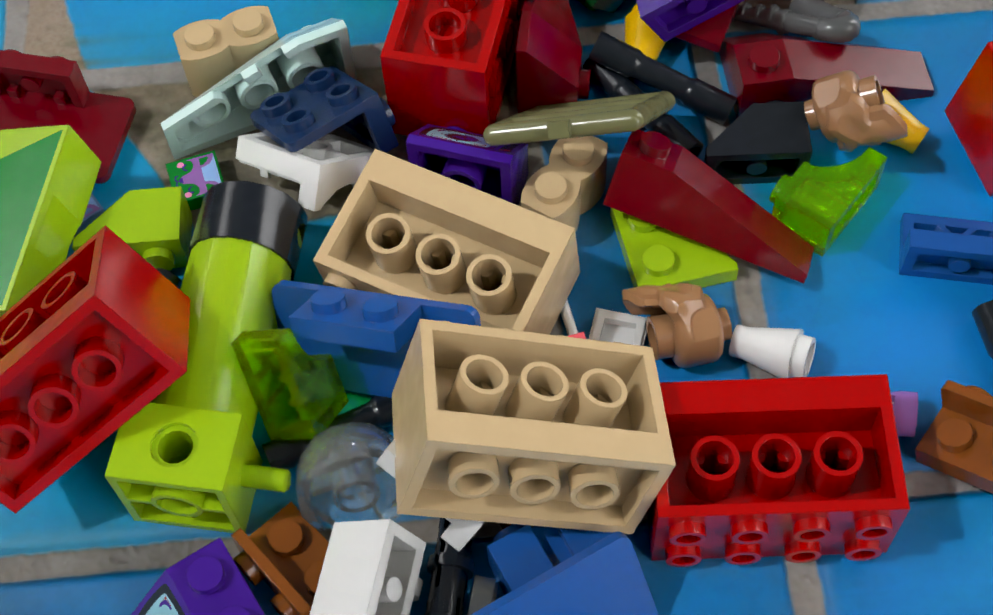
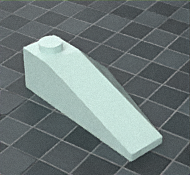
M330 18L284 35L162 121L160 124L174 160L258 129L250 118L251 113L260 108L261 103L267 97L276 93H286L303 83L304 78L316 69L334 66L357 80L348 29L344 20Z

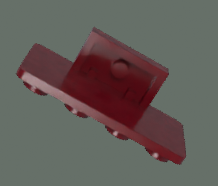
M12 49L0 50V130L70 125L102 162L95 183L102 184L107 182L112 175L136 114L133 100L126 97L90 92L77 61L60 56L45 57L24 54Z

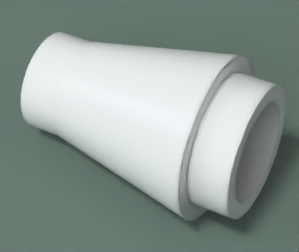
M738 324L732 334L729 355L742 359L778 378L807 377L815 353L816 338L804 335L803 329L747 327Z

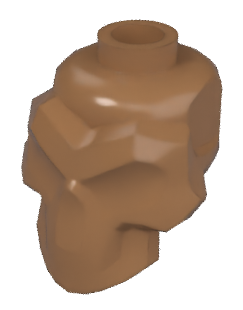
M845 70L819 78L813 83L812 99L804 101L805 115L812 131L821 129L828 141L837 143L840 151L851 152L859 146L880 145L882 142H890L908 136L905 121L891 106L885 104L882 89L876 75L860 79L854 71Z
M667 283L662 286L642 285L622 290L623 303L632 315H650L646 320V329L649 345L653 347L656 360L671 357L673 362L682 368L714 363L719 360L723 353L724 341L732 338V325L726 308H717L710 296L703 293L701 286L689 283L675 285Z

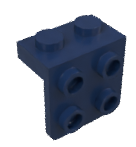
M334 66L316 69L304 78L303 83L286 93H276L267 97L261 103L260 108L253 111L250 115L256 128L289 152H297L338 127H341L372 149L385 153L399 145L392 126L396 124V119L386 101L380 98L376 91Z

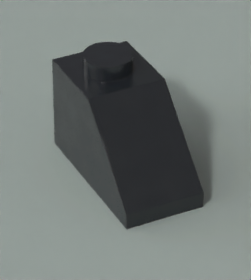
M774 100L767 103H753L706 147L704 163L731 184L805 182L812 156V146L808 121L804 110V101L784 102Z

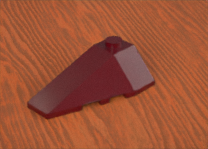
M527 0L523 3L516 45L518 113L535 106L589 99L591 69H582V45L569 0Z
M773 33L727 37L724 39L719 50L729 93L737 97L733 106L736 119L753 103H767L774 100L784 102L812 99L811 92L815 80L845 70L854 71L860 79L876 75L882 92L886 88L898 101L932 97L934 93L921 52L845 42L833 43L818 41L813 38Z
M642 130L631 132L621 153L603 205L804 284L808 276L814 247L685 147L671 142L668 137L658 132H644Z

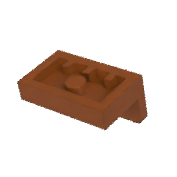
M947 380L941 388L942 408L915 448L916 461L993 494V396L980 387L973 385L964 386Z
M291 501L250 536L241 528L231 535L240 552L233 560L254 586L264 580L276 595L269 602L279 615H310L329 542Z

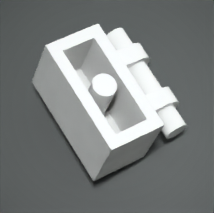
M391 519L334 522L310 615H410L412 602L419 600L423 580L419 578V572L426 542Z

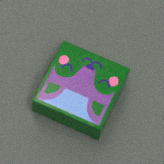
M215 150L165 164L171 187H182L191 211L201 208L204 194L213 185L224 182Z

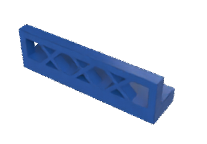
M903 213L900 221L899 275L993 285V222Z

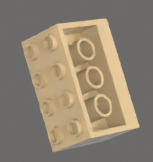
M374 149L313 259L324 280L323 285L470 305L479 312L481 326L549 335L581 272L575 228L377 149Z
M419 319L392 392L393 436L396 446L397 514L633 534L676 466L653 347L574 338L564 335L517 331L507 328L452 323L449 321Z

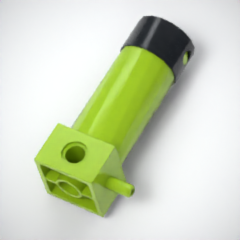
M226 181L213 185L204 194L189 246L188 263L180 290L190 298L187 372L118 428L104 475L134 521L234 533L241 528L246 533L256 489L285 493L290 488L291 472L288 469L262 466L263 461L252 438L278 334L272 288L281 280L294 281L308 216L301 204L288 194L273 187L250 181Z

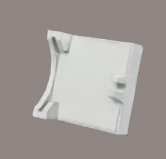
M259 132L238 136L236 159L241 163L260 169V176L269 179L272 178V175L299 183L298 203L303 208L319 211L337 190L348 184H352L354 187L374 149L328 133L297 152H289L266 134Z

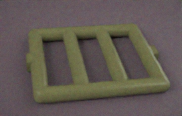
M668 91L535 106L487 126L483 132V138L490 146H502L637 131L673 109L675 97Z

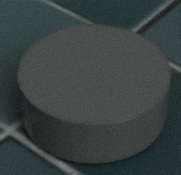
M475 575L467 615L475 613L496 600L498 589L496 579Z

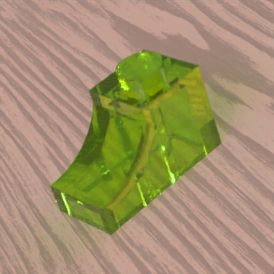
M869 147L856 159L838 166L818 167L804 161L792 177L787 174L783 175L772 190L769 201L774 204L772 215L814 247L813 252L823 257L878 187L888 157Z
M291 328L242 331L231 343L270 440L319 439L349 402L332 355H308L297 342Z

